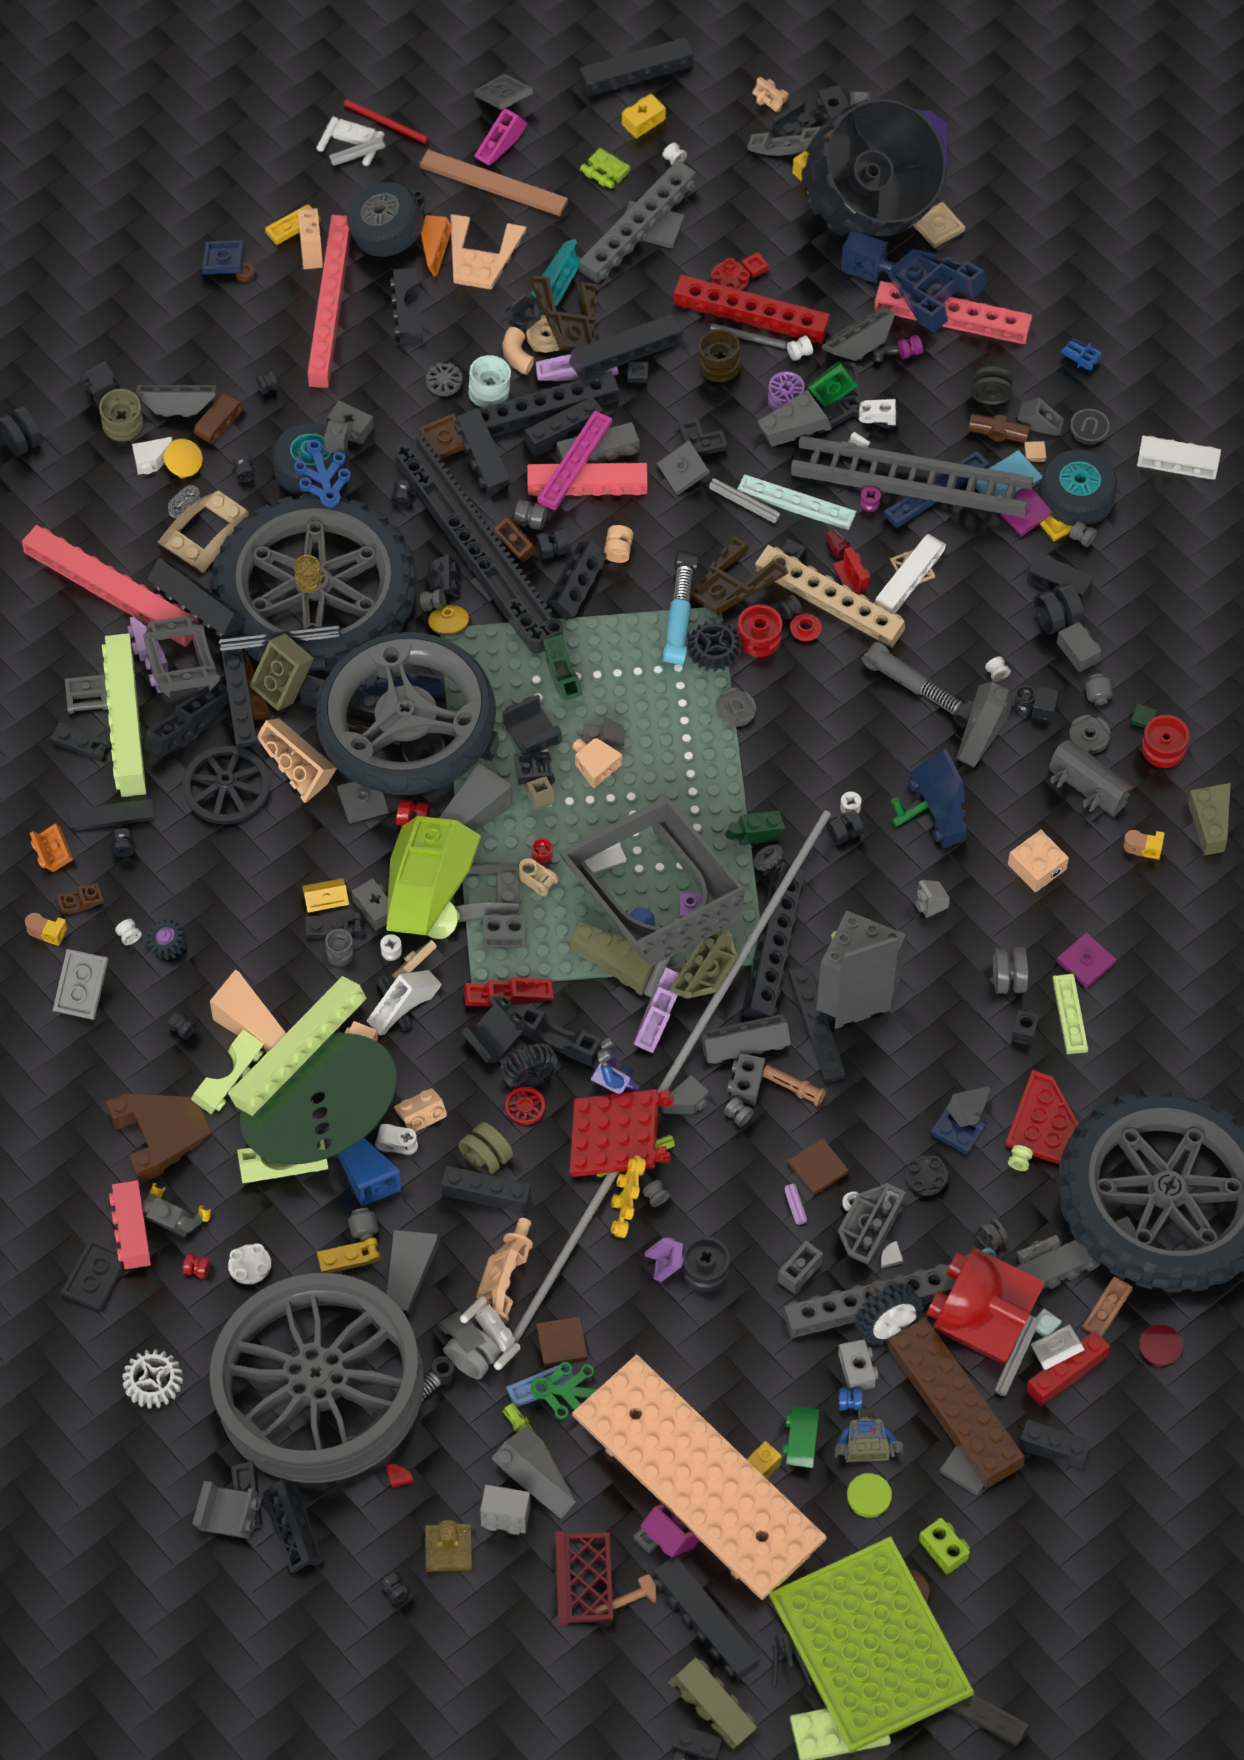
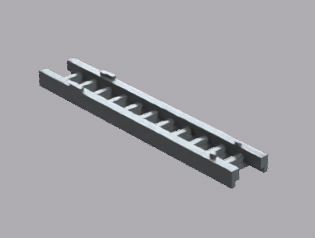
M800 436L799 448L815 451L812 453L810 463L793 460L791 465V475L860 488L873 486L882 492L1025 517L1027 502L1013 499L1016 487L1032 490L1034 478L856 446V443L844 441L840 443ZM821 452L834 454L831 466L818 464ZM841 455L853 457L850 470L837 468ZM860 459L873 461L869 473L856 471ZM879 462L892 464L889 477L876 475ZM898 466L911 468L908 480L895 478ZM918 469L930 471L927 484L914 482ZM938 473L949 475L946 487L934 485ZM958 476L969 478L966 491L955 489ZM977 480L988 482L985 494L974 492ZM997 483L1008 485L1005 498L1002 495L994 496Z

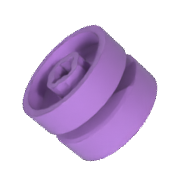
M780 372L771 378L768 390V404L773 411L804 392L805 386L802 378L792 372Z

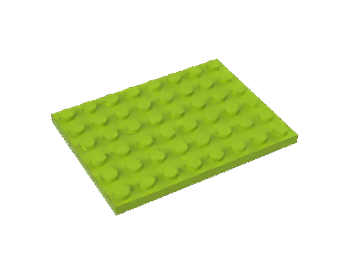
M891 1537L769 1593V1597L790 1634L810 1677L850 1753L974 1695L972 1687Z

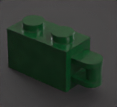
M780 811L741 815L737 822L729 824L728 829L725 831V836L729 840H738L740 845L778 841L785 830Z

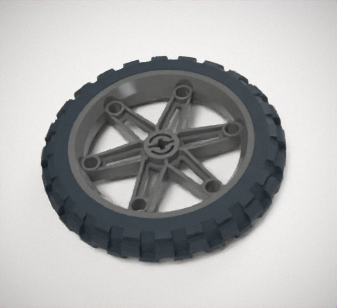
M312 493L302 494L303 498L292 499L289 496L277 500V504L272 506L266 504L255 510L253 516L250 518L245 517L234 527V532L225 538L213 564L211 592L247 618L237 636L285 631L271 624L266 618L299 605L303 606L304 629L323 627L325 604L359 616L360 619L355 623L341 629L340 637L296 642L314 658L307 674H313V671L319 670L329 673L344 656L356 647H360L361 644L380 636L400 633L402 631L405 621L409 620L414 608L413 604L417 593V572L414 556L399 529L394 525L392 526L389 523V519L379 511L370 510L368 505L354 499L347 501L344 500L343 496H340V502L335 507L327 508L321 503L320 497ZM324 532L345 536L358 543L362 548L326 561ZM306 533L303 561L269 549L274 543L286 537ZM313 543H318L320 565H310ZM274 561L299 571L298 575L293 577L273 565ZM356 561V565L332 577L331 571ZM376 564L380 583L377 596L373 601L371 598L345 584V582ZM254 565L284 582L254 601L251 600L249 580ZM294 589L299 593L273 605L271 603ZM332 589H336L356 601V603L352 604L329 593ZM309 600L318 601L316 623H310ZM267 645L242 649H245L249 656L260 662Z
M1159 1090L1141 1091V1094L1132 1095V1093L1115 1097V1100L1110 1103H1103L1078 1124L1068 1139L1060 1160L1057 1179L1058 1195L1060 1196V1207L1064 1219L1071 1226V1233L1079 1244L1085 1246L1088 1250L1087 1254L1098 1264L1103 1263L1110 1268L1109 1272L1123 1280L1125 1277L1133 1280L1138 1286L1152 1289V1287L1162 1288L1164 1292L1179 1293L1181 1290L1191 1289L1194 1292L1208 1289L1209 1286L1214 1284L1221 1285L1233 1279L1239 1272L1244 1271V1126L1239 1125L1236 1122L1237 1118L1225 1109L1220 1111L1211 1106L1212 1102L1197 1097V1100L1186 1097V1093L1169 1091V1093H1160ZM1170 1131L1185 1136L1166 1164L1139 1133ZM1119 1143L1139 1176L1099 1179L1100 1167L1104 1158ZM1201 1143L1211 1149L1222 1160L1232 1178L1189 1175ZM1137 1150L1144 1154L1159 1171L1153 1176L1150 1174L1136 1153ZM1184 1150L1190 1151L1182 1175L1172 1171ZM1169 1185H1170L1171 1188H1170V1190L1168 1191V1193H1167V1195H1166V1194H1165V1191H1166V1189H1168V1187H1169ZM1147 1186L1148 1194L1117 1192V1188ZM1188 1186L1218 1188L1219 1192L1189 1194ZM1237 1200L1233 1221L1224 1233L1217 1237L1216 1232L1213 1231L1197 1204ZM1103 1202L1147 1205L1134 1238L1116 1224ZM1155 1204L1164 1210L1151 1231H1149L1145 1227ZM1182 1204L1185 1205L1200 1229L1198 1231L1177 1209ZM1170 1217L1194 1242L1197 1248L1176 1251L1155 1248L1151 1244L1167 1218Z

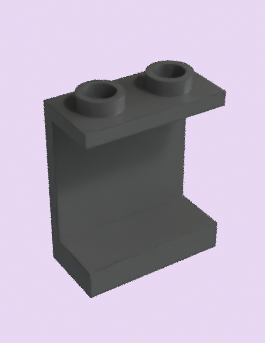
M204 1481L192 1524L200 1531L249 1538L250 1533L255 1527V1515L261 1505V1495L251 1488L248 1489V1492L218 1488L214 1483Z

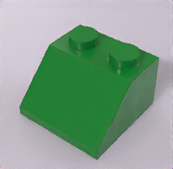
M839 361L809 383L808 387L825 408L855 389L857 384Z

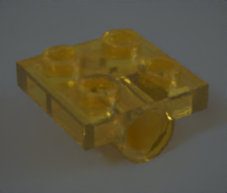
M447 1520L439 1522L438 1525L425 1526L426 1572L472 1570L470 1524L458 1525L455 1521Z

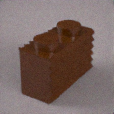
M506 517L493 529L523 562L537 551L535 544L509 517Z

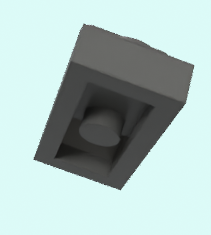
M603 717V725H583V741L588 744L593 739L598 738L609 746H624V726L607 717Z

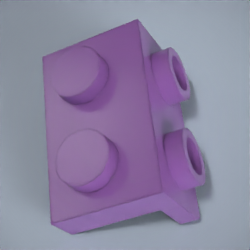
M662 1238L645 1251L646 1257L656 1259L654 1280L662 1282L681 1268L684 1260L682 1256L683 1243L676 1242L673 1238Z

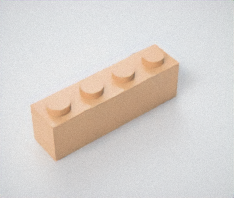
M281 719L266 720L257 735V739L271 758L274 757L279 764L278 767L281 772H285L291 780L290 784L292 787L299 791L301 794L300 798L304 803L308 802L328 784L337 769Z

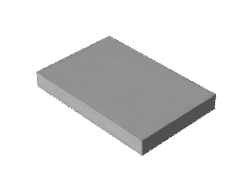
M67 949L52 1011L95 1020L109 958Z

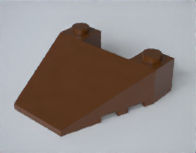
M123 1094L106 1101L108 1113L115 1129L118 1130L137 1122L148 1147L129 1155L132 1169L139 1184L160 1176L167 1167L179 1161L182 1155L189 1150H193L211 1135L201 1108L191 1100L192 1097Z

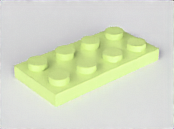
M828 1709L790 1716L799 1760H814L849 1753ZM889 1735L856 1751L890 1744Z

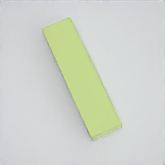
M1074 974L1053 976L1052 980L1066 1054L1088 1052Z

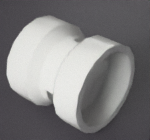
M807 336L800 337L796 342L791 341L787 343V350L793 361L800 359L803 355L808 356L813 353L812 344Z

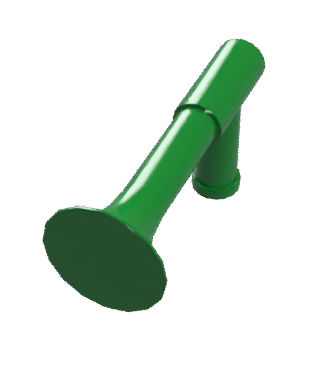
M893 798L891 803L898 816L893 818L892 822L895 827H898L913 818L916 814L928 808L926 800L904 812L900 798Z

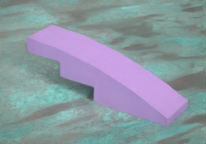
M571 354L536 362L538 380L568 381L579 380L580 378L569 364ZM618 367L600 372L607 373L611 371L613 375L619 374Z
M664 967L633 1043L634 1045L651 1053L654 1052L670 1017L669 1013L678 996L671 993L669 989L679 973Z

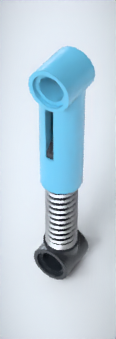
M680 550L676 554L674 570L677 571L674 598L670 605L667 637L662 656L663 662L683 666L687 650L685 645L690 614L689 594L692 574L695 573L698 562V554Z

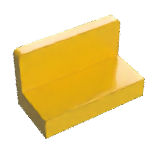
M343 878L302 886L307 912L349 905Z

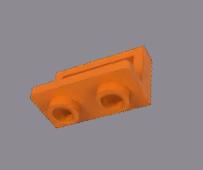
M54 824L40 834L35 831L30 833L32 838L31 845L38 853L39 857L37 860L41 867L54 872L73 860L59 825Z

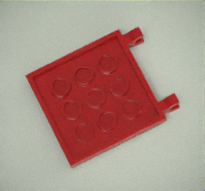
M657 1089L622 1093L621 1095L611 1094L574 1099L570 1159L571 1176L577 1177L628 1171L629 1160L633 1159L635 1155L645 1159V1169L655 1168V1162H670L671 1154L667 1152V1147L659 1146L656 1148L658 1106H673L674 1098L670 1096V1091L664 1090L658 1093Z

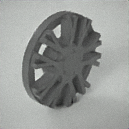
M437 363L436 366L429 368L426 375L428 389L439 396L452 395L462 386L463 380L460 369L451 363ZM437 384L438 388L434 389L432 386ZM452 385L454 389L449 390L448 387Z

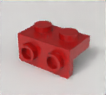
M851 546L844 549V560L834 563L833 568L842 585L848 586L855 594H860L868 591L870 575L868 570L861 565L860 555L855 553Z

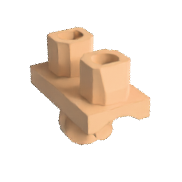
M762 77L757 79L756 88L752 93L758 97L757 103L759 105L767 104L776 112L781 111L782 105L787 101L788 93L785 90H777L775 83L770 79L764 80Z

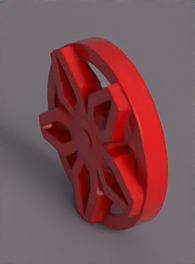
M520 1087L513 1090L507 1096L505 1111L509 1119L517 1125H530L542 1118L545 1111V1101L537 1090L530 1087ZM525 1092L532 1093L535 1096L528 1097V1095ZM517 1094V1101L510 1102L511 1098ZM540 1102H541L542 1107H541V1110L539 1111L536 1107H537V1106L540 1104ZM510 1112H517L516 1118ZM521 1114L524 1115L523 1118L520 1120L519 1116Z

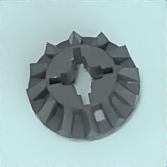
M775 844L761 849L753 860L754 867L762 871H766L768 868L772 869V866L777 865V862L783 859L784 851L782 847Z

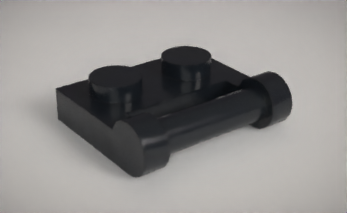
M550 753L514 754L518 785H527L528 782L545 776L551 785L554 784L555 776L551 771ZM537 762L542 764L543 772L538 773Z

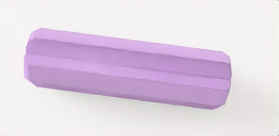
M795 1184L785 1186V1193L795 1223L797 1225L805 1224L807 1217Z

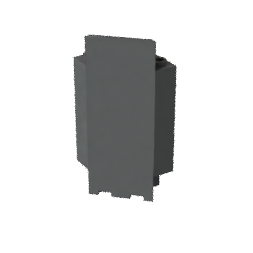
M847 910L822 959L816 1010L836 1017L835 1029L843 1027V1024L852 1021L857 1022L869 1018L871 1015L879 1012L890 1011L892 997L900 983L906 934Z

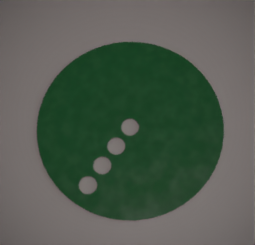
M350 1033L332 1034L253 1116L243 1110L240 1111V1128L244 1140L262 1158L281 1164L297 1165L317 1162L347 1150L371 1132L390 1107L397 1086L395 1063L389 1052L373 1039ZM322 1092L325 1094V1099L318 1104L311 1103V1098L316 1093ZM326 1108L328 1110L323 1118H313V1114L317 1109ZM322 1123L330 1125L326 1133H315L318 1125ZM329 1138L332 1140V1144L327 1149L319 1150L317 1148L318 1143L322 1139Z

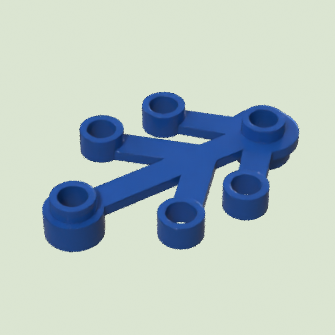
M314 439L307 443V453L310 457L314 458L318 472L306 467L304 461H297L294 464V471L297 474L307 476L299 482V487L302 491H308L320 497V501L325 507L333 508L340 502L339 491L345 482L350 480V471L348 469H341L338 472V480L331 488L330 480L338 468L345 463V455L342 452H336L333 455V462L326 471L321 456L323 452L322 443ZM298 466H303L304 468H303V469H298L297 467H298ZM342 474H347L348 476H347V477H342L341 475H342ZM309 478L321 483L323 489L312 485ZM303 483H308L309 485H308V486H303L302 484H303Z

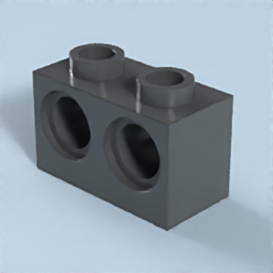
M494 913L483 915V947L525 948V915H499ZM491 928H497L498 930H496V931H491L490 929H491ZM512 928H518L519 930H518V931H512L511 929H512Z
M740 1053L738 1061L734 1060L732 1073H735L734 1080H729L727 1090L731 1092V1100L739 1097L743 1103L756 1105L765 1058ZM748 1067L751 1068L752 1071H745L743 1069ZM745 1086V1087H747L748 1089H747V1090H741V1089H739V1087Z

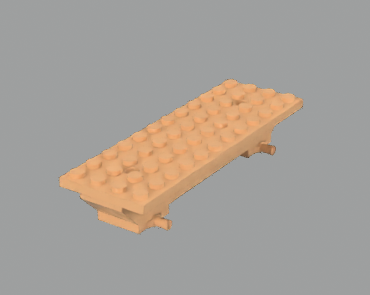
M637 1354L572 1412L573 1417L606 1448L605 1451L609 1456H614L731 1570V1574L735 1575L736 1579L739 1577L761 1600L788 1578L826 1540V1536Z

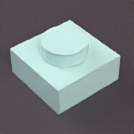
M1043 1309L1037 1316L1039 1323L1035 1331L1042 1337H1045L1055 1332L1060 1327L1062 1321L1046 1309Z

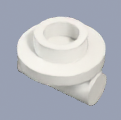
M856 432L851 435L848 441L862 447H869L871 442Z

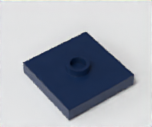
M244 240L206 242L202 266L203 274L241 273L245 249Z

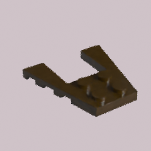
M532 275L529 278L560 350L572 351L576 347H582L596 341L594 324L597 321V314H595V306L597 305L595 290L597 289V284L580 282L577 285L583 315L556 311L549 277Z
M733 536L731 539L732 543L728 548L725 547L722 550L719 560L711 564L709 573L701 577L691 590L690 596L693 600L718 615L787 575V568L772 560L747 583H741L723 572L749 550L747 543Z

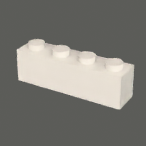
M1142 436L1137 466L1215 480L1221 449L1159 439L1153 436Z

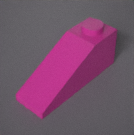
M504 108L474 157L490 166L519 139L528 123Z

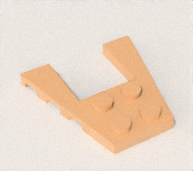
M451 214L454 283L492 289L501 275L503 267L509 262L514 249L518 247L520 239L525 235L526 226L507 223L500 254L463 248L470 224V217Z

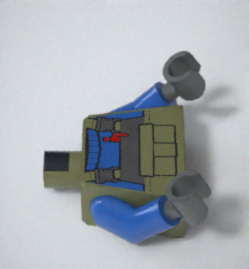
M861 1409L858 1411L859 1420H852L850 1427L844 1428L838 1438L834 1457L837 1458V1455L842 1454L845 1456L846 1462L889 1460L890 1451L891 1457H895V1452H900L904 1455L903 1443L898 1441L888 1426L883 1425L881 1419H872L870 1409Z

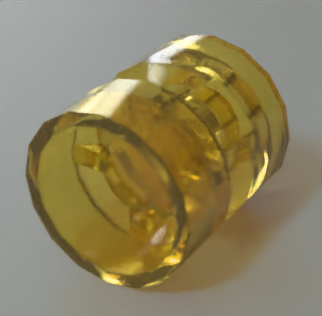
M304 555L297 558L294 562L296 586L303 592L317 590L322 581L318 559L312 555Z

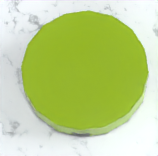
M873 1473L855 1477L847 1491L849 1506L857 1515L865 1518L880 1516L889 1508L892 1499L891 1488L888 1482L881 1476Z

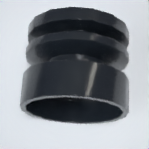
M427 733L419 739L404 741L402 745L405 762H411L430 757L444 749L445 743L439 733Z

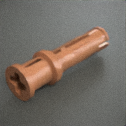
M769 1064L762 1073V1077L796 1092L799 1098L810 1100L817 1107L821 1104L826 1094V1089H819L811 1085L808 1080L802 1082Z

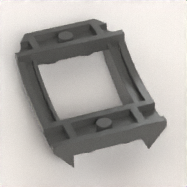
M190 616L148 623L146 632L143 633L149 662L160 691L170 698V691L208 686L210 691L219 682L220 677L215 670L203 624L198 625L195 623V619ZM192 635L200 667L164 672L155 641Z
M472 863L468 874L496 873L497 903H474L456 906L455 909L460 914L457 923L483 920V915L493 913L499 915L518 914V863ZM453 895V897H452L451 900H450V902H451L453 905H454V895Z

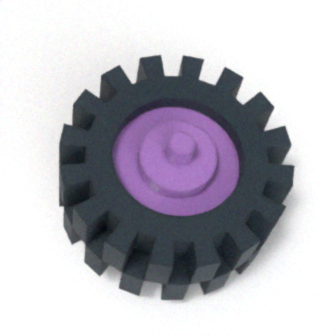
M165 918L161 919L162 923L154 922L156 926H150L152 932L147 931L149 938H146L149 948L161 959L164 957L168 960L169 956L176 958L175 953L180 955L182 953L180 949L185 950L186 948L184 945L188 941L186 932L177 921H173L170 918L167 921Z

